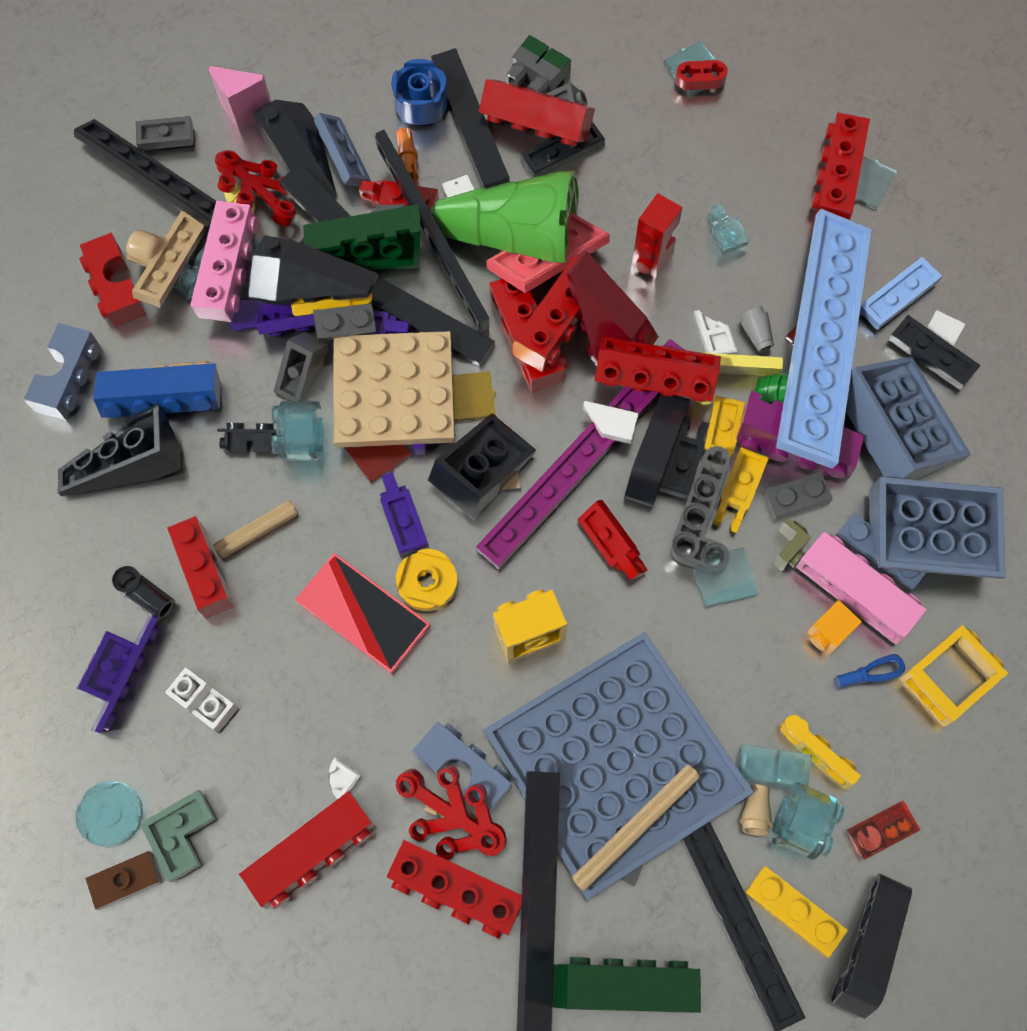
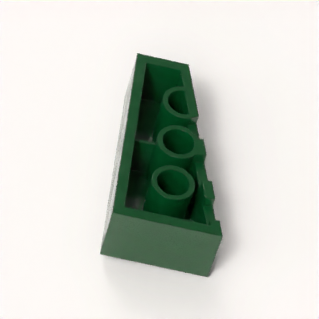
M419 204L303 225L304 245L366 269H419L421 236Z
M570 957V964H554L552 1007L579 1010L701 1013L700 969L688 968V961H668V968L656 967V960L636 959L634 967L623 966V959L603 958V965H590V958Z

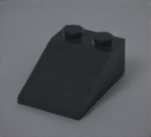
M491 413L435 459L428 481L473 518L498 495L502 488L535 454L536 449Z

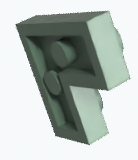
M200 790L193 792L140 823L168 882L171 883L201 866L187 836L216 820Z

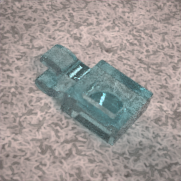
M721 203L710 207L712 213L708 214V218L713 225L710 233L721 254L724 255L747 246L749 238L738 218L729 219Z
M204 249L197 255L194 266L188 263L185 265L172 287L174 291L190 301L192 300Z

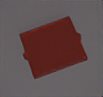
M404 445L343 447L370 483H373L388 471L393 472L394 467L411 456Z

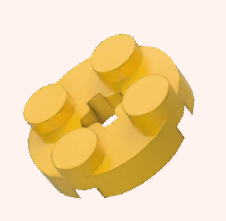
M422 549L402 560L396 572V584L401 599L410 607L420 611L441 610L454 597L458 586V576L454 565L444 553L434 549ZM427 573H431L432 579L435 580L434 584L423 587L422 582L418 581L419 578L425 577Z

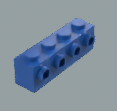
M215 363L96 372L93 400L101 418L132 416L157 404L163 408L164 413L216 410L220 408L221 381Z

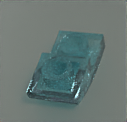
M742 744L739 771L744 778L808 787L812 755Z

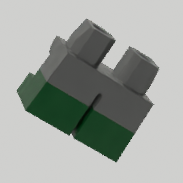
M529 35L512 56V67L507 73V83L520 86L525 82L529 84L528 89L546 94L555 90L560 82L565 83L570 78L571 59L553 48L549 50L548 45Z

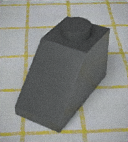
M306 332L287 340L274 392L300 404L322 370L329 343L324 341L317 342L316 337Z

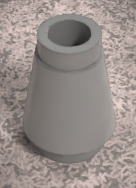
M759 306L741 314L743 320L741 325L757 348V351L762 352L772 348L774 343L768 312H764L763 307Z

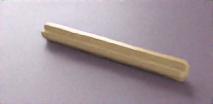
M686 765L573 875V882L581 890H586L699 779L698 772L692 766Z

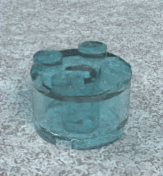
M282 401L279 405L272 407V421L276 424L277 435L272 436L273 454H279L282 461L321 460V456L316 454L317 451H323L324 443L323 418H317L316 410H322L319 401Z
M795 782L790 787L791 790L795 791L791 799L786 796L783 798L776 814L773 831L778 833V838H772V842L810 860H815L819 855L826 857L830 853L834 841L833 837L830 836L834 825H837L843 817L844 806L838 804L835 797L800 782Z

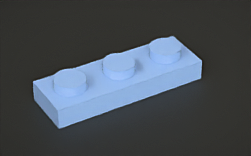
M921 257L863 302L860 314L879 330L936 285L942 278V275Z

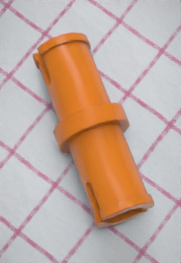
M401 128L395 133L398 144L397 153L413 182H416L419 178L416 165L418 152L414 148L413 131L409 129L407 134V128Z

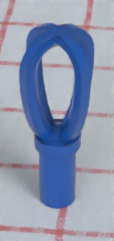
M890 654L869 663L865 667H860L858 670L836 676V681L839 688L860 682L887 681L903 674L905 664L899 655ZM888 662H896L899 666L898 670L877 675L868 674L871 669Z

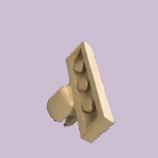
M181 211L169 232L163 237L144 230H135L131 234L126 246L127 259L132 263L146 267L132 290L133 298L160 308L208 228L184 211Z

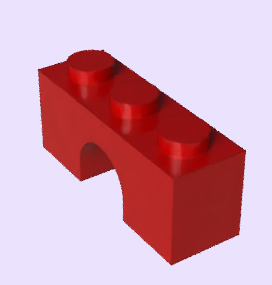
M659 193L656 194L638 219L632 264L640 272L650 274L655 278L674 253L676 238L672 236V233L680 223L683 208Z
M112 232L80 244L83 256L79 257L84 271L91 274L92 279L88 280L94 296L99 295L101 302L97 303V307L103 319L109 318L113 326L118 327L146 316L142 301L133 298L132 290L135 286L131 279L112 282L117 274L129 270L121 248Z
M197 516L167 527L197 610L205 619H208L234 608L235 606L225 580L214 561V551L205 527Z

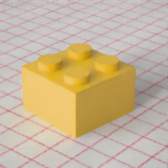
M543 589L534 591L527 595V600L516 604L514 601L506 602L498 606L496 612H493L494 629L508 662L566 640L567 622L553 589L544 592Z

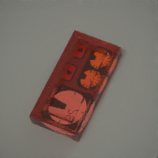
M903 800L845 830L861 861L921 829Z

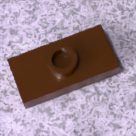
M150 851L85 878L95 910L105 908L161 883Z

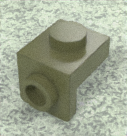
M789 518L783 521L778 530L790 541L773 562V565L780 571H783L788 565L794 568L805 555L802 549L811 538L802 524L797 521H791Z

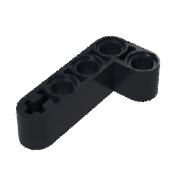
M660 394L634 461L624 498L653 507L691 399L678 395L665 396Z
M880 873L875 877L868 894L848 968L841 974L835 984L831 996V1004L863 1019L879 1008L886 994L912 896L911 887Z

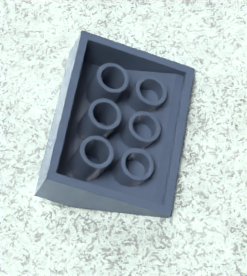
M912 356L854 367L852 369L846 412L854 428L859 434L864 435L863 441L867 450L875 460L883 477L917 480L971 455Z
M880 477L870 487L869 518L878 568L997 579L1006 578L1003 488Z

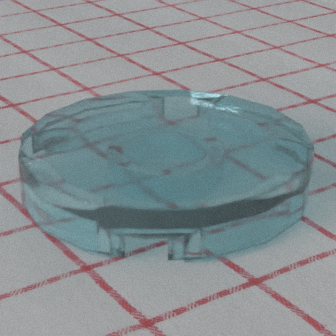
M116 781L101 782L91 787L82 796L84 798L81 800L80 805L77 806L76 826L81 836L93 845L106 848L120 846L130 840L139 829L143 818L142 802L137 792L128 785Z

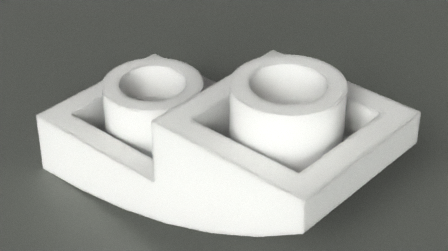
M186 667L165 692L217 733L222 730L238 709L234 703Z

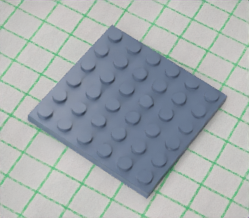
M646 632L641 633L484 729V733L525 799L527 771L560 773L558 854L572 877L686 765L692 766L698 772L699 779L586 890H581L587 901L754 793Z

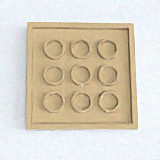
M450 331L355 335L334 338L333 443L335 448L455 443Z

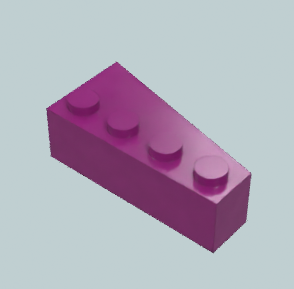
M751 390L736 437L737 447L769 455L775 461L784 462L787 460L794 462L803 469L822 470L835 478H850L857 466L864 435L843 427L839 461L833 469L776 448L784 403L774 400L772 404L760 400V393Z

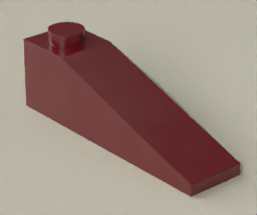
M583 251L566 274L575 305L580 306L584 320L580 324L582 331L587 332L590 342L587 349L595 365L597 366L599 348L603 336L654 345L659 336L646 315L587 251Z

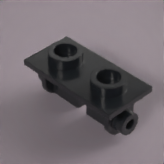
M226 423V428L217 429V432H225V437L220 438L219 446L220 449H225L226 452H248V441H253V452L274 453L275 450H280L281 440L276 438V433L283 432V429H274V423H256V429H245V423Z

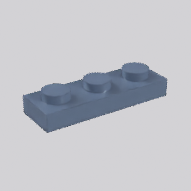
M319 113L314 122L344 184L360 187L361 181H371L341 118Z
M855 513L852 514L836 534L844 542L847 549L854 554H859L866 558L871 567L879 573L891 577L895 584L906 593H911L927 573L878 568L871 525Z

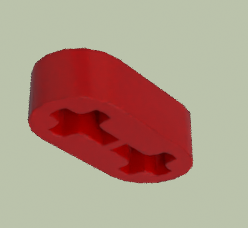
M719 60L687 61L678 66L675 81L677 86L683 90L716 89L725 84L728 68ZM711 72H716V75L718 77H714L713 73Z

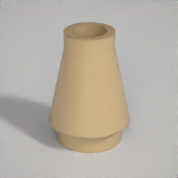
M754 784L750 786L754 793L747 799L740 823L743 825L742 831L746 834L767 836L769 829L773 827L769 797L770 788L765 785Z

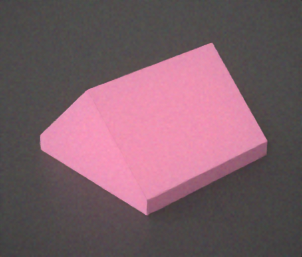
M210 66L209 73L220 104L239 132L255 124L252 112L272 102L264 75Z

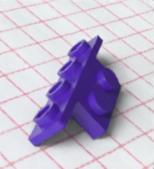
M249 298L240 299L239 310L234 312L233 321L230 322V325L234 331L257 327L259 335L277 336L282 334L284 330L295 329V331L309 330L312 328V325H315L313 314L293 315L291 299L287 300V304L273 305L249 301Z
M154 615L148 616L135 643L109 631L104 632L76 689L105 701L91 731L101 734L103 728L108 730L116 716V712L112 710L117 700L123 701L131 686V683L127 682L132 670L135 672L139 670L145 658V655L141 652L146 642L152 643L159 630V626L155 625L158 617Z

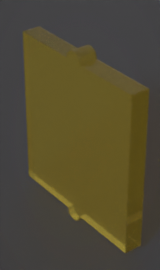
M490 371L452 375L454 422L484 419L491 413L496 416L494 405L496 391L492 389Z

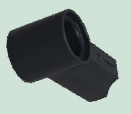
M120 567L112 576L114 588L124 598L130 600L148 615L158 617L157 621L165 617L172 609L175 600L141 575L134 567ZM136 578V583L133 587L129 589L123 588L127 579Z

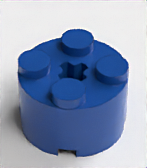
M413 59L404 63L403 68L393 73L391 80L397 114L400 116L401 121L406 124L426 125L440 122L448 106L445 73L442 69L439 70L435 67V63L430 60Z

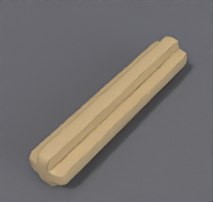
M288 500L215 542L213 545L214 549L221 559L226 558L298 515L297 509Z

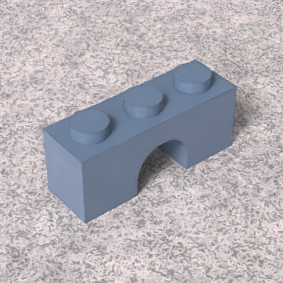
M58 323L47 349L57 361L64 363L63 367L57 374L52 376L35 374L24 397V401L35 412L67 420L69 413L76 406L77 395L81 386L87 381L88 370L92 360H95L98 356L99 343L91 331Z
M437 721L412 750L414 756L436 775L444 767L451 764L460 763L467 766L472 772V778L469 785L462 792L463 798H465L466 790L473 784L483 785L487 790L486 801L491 815L512 789V783L508 781L511 775L498 764L494 768L484 760L487 755L473 743L469 747L460 740L462 734L451 724L447 723L443 726ZM472 790L473 797L480 800L479 792Z

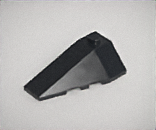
M275 99L252 112L258 133L286 172L289 173L300 163L333 198L337 197L323 141L314 122L315 118L304 103Z
M157 404L133 414L125 420L127 424L115 434L110 431L104 435V442L92 451L85 449L59 468L57 494L66 496L150 481L180 470V445L163 408Z

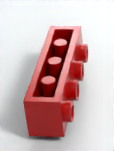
M486 79L479 113L488 115V121L503 124V120L512 122V128L527 131L529 127L537 130L536 135L545 138H552V135L562 137V143L577 146V142H587L595 112L593 107L497 79Z
M837 112L834 123H828L824 139L829 140L828 146L824 145L820 162L825 163L824 169L819 168L815 185L820 186L819 192L814 193L811 203V209H815L813 221H815L816 214L820 209L850 220L854 209L870 118Z
M576 254L514 339L512 355L541 372L548 363L554 364L561 352V349H559L563 341L566 343L570 341L576 330L574 325L578 319L583 321L580 306L575 305L566 274L579 257Z
M499 279L489 283L490 298L513 349L514 339L539 304L536 305L533 299L535 297L534 288L524 293L504 279ZM562 352L554 364L548 363L542 372L517 358L532 393L564 381L565 370L568 369Z
M603 336L599 348L595 381L602 382L607 386L620 385L631 387L636 391L649 390L660 392L665 396L678 395L690 397L692 400L699 402L705 400L713 401L720 371L721 356Z
M348 791L239 873V876L261 908L268 909L272 907L276 909L289 900L290 896L288 893L299 885L301 888H304L318 877L316 871L327 864L328 867H331L345 856L343 851L353 843L357 847L365 842L372 835L370 830L375 825L355 797Z
M403 840L386 876L393 881L391 888L408 896L411 890L423 895L422 903L437 910L440 909L441 904L453 909L452 917L468 925L471 919H474L484 924L481 931L500 939L502 933L509 936L521 909L522 895L406 840Z

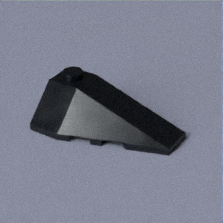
M263 236L252 258L248 298L249 301L273 305L287 304L289 299L303 298L304 303L314 302V297L330 296L333 300L365 298L370 296L378 279V274L291 239Z

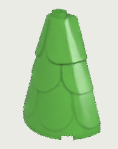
M558 171L517 182H507L488 189L481 187L437 200L436 206L431 207V214L444 237L477 246L484 245L509 253H518L549 262L565 263L569 248L568 217L569 213H576L579 201L577 175L574 174L575 171Z

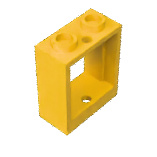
M963 625L900 678L943 727L954 722L1008 674L1003 668L1002 661L993 653H989L980 644L979 637ZM955 642L989 676L986 681L957 706L923 671Z

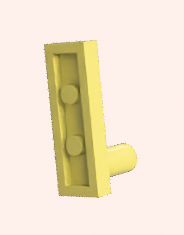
M706 353L721 356L719 373L766 376L779 374L783 369V358ZM714 399L713 401H696V403L710 405L714 403Z

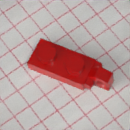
M377 180V183L361 181L359 189L361 199L372 201V204L376 206L405 204L408 206L396 182ZM416 186L431 212V207L437 204L438 189Z
M602 499L597 500L578 518V522L611 567L615 566L619 571H624L630 580L640 578L648 571L641 558L638 557L640 552Z

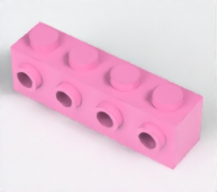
M216 201L190 304L198 318L232 322L234 312L239 310L240 287L244 286L246 282L245 267L247 260H250L252 257L253 247L251 242L253 234L257 233L259 227L258 217L255 216L250 205Z
M825 531L796 566L801 572L837 600H840L846 607L895 645L906 637L927 610L921 606V602L917 597L910 593H904L895 586L896 584L891 577L878 573L870 567V563L866 558L852 553L845 547L844 542L835 535H829Z

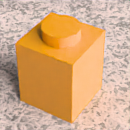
M838 600L813 624L807 633L811 636L810 640L815 647L831 654L862 621Z

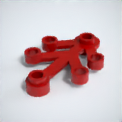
M231 150L221 151L216 154V168L222 174L219 176L217 184L220 191L224 193L233 192L236 183L233 176L236 175L241 179L240 192L237 195L236 203L247 204L252 208L255 199L252 194L253 190L273 209L271 218L277 225L287 227L293 224L296 215L294 205L289 201H280L267 189L277 190L289 195L279 185V180L270 179L275 177L278 167L274 161L263 160L261 164L242 160L237 153ZM248 171L254 172V173H259V174H261L262 176H257V175L250 174Z
M446 766L437 776L439 784L447 790L450 803L424 787V777L418 770L407 769L397 777L396 789L401 796L406 798L415 797L444 816L431 820L419 818L414 821L409 827V835L412 839L422 841L429 834L459 828L471 834L470 836L458 839L449 836L442 838L436 845V853L444 859H450L456 852L478 849L481 853L488 856L497 855L504 849L507 840L506 833L501 825L492 822L486 801L487 790L483 785L473 784L465 792V800L469 805L475 807L477 822L468 816L459 784L460 773L456 767ZM445 772L452 775V782L445 778ZM404 781L410 783L411 790L406 788ZM472 790L479 792L480 800L473 797ZM416 825L423 828L424 834H420L417 831ZM485 835L493 839V844L486 841ZM444 843L450 846L451 852L444 850Z

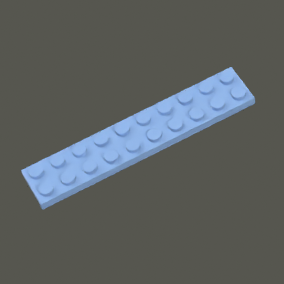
M820 209L815 217L776 448L833 469L838 464L872 229Z

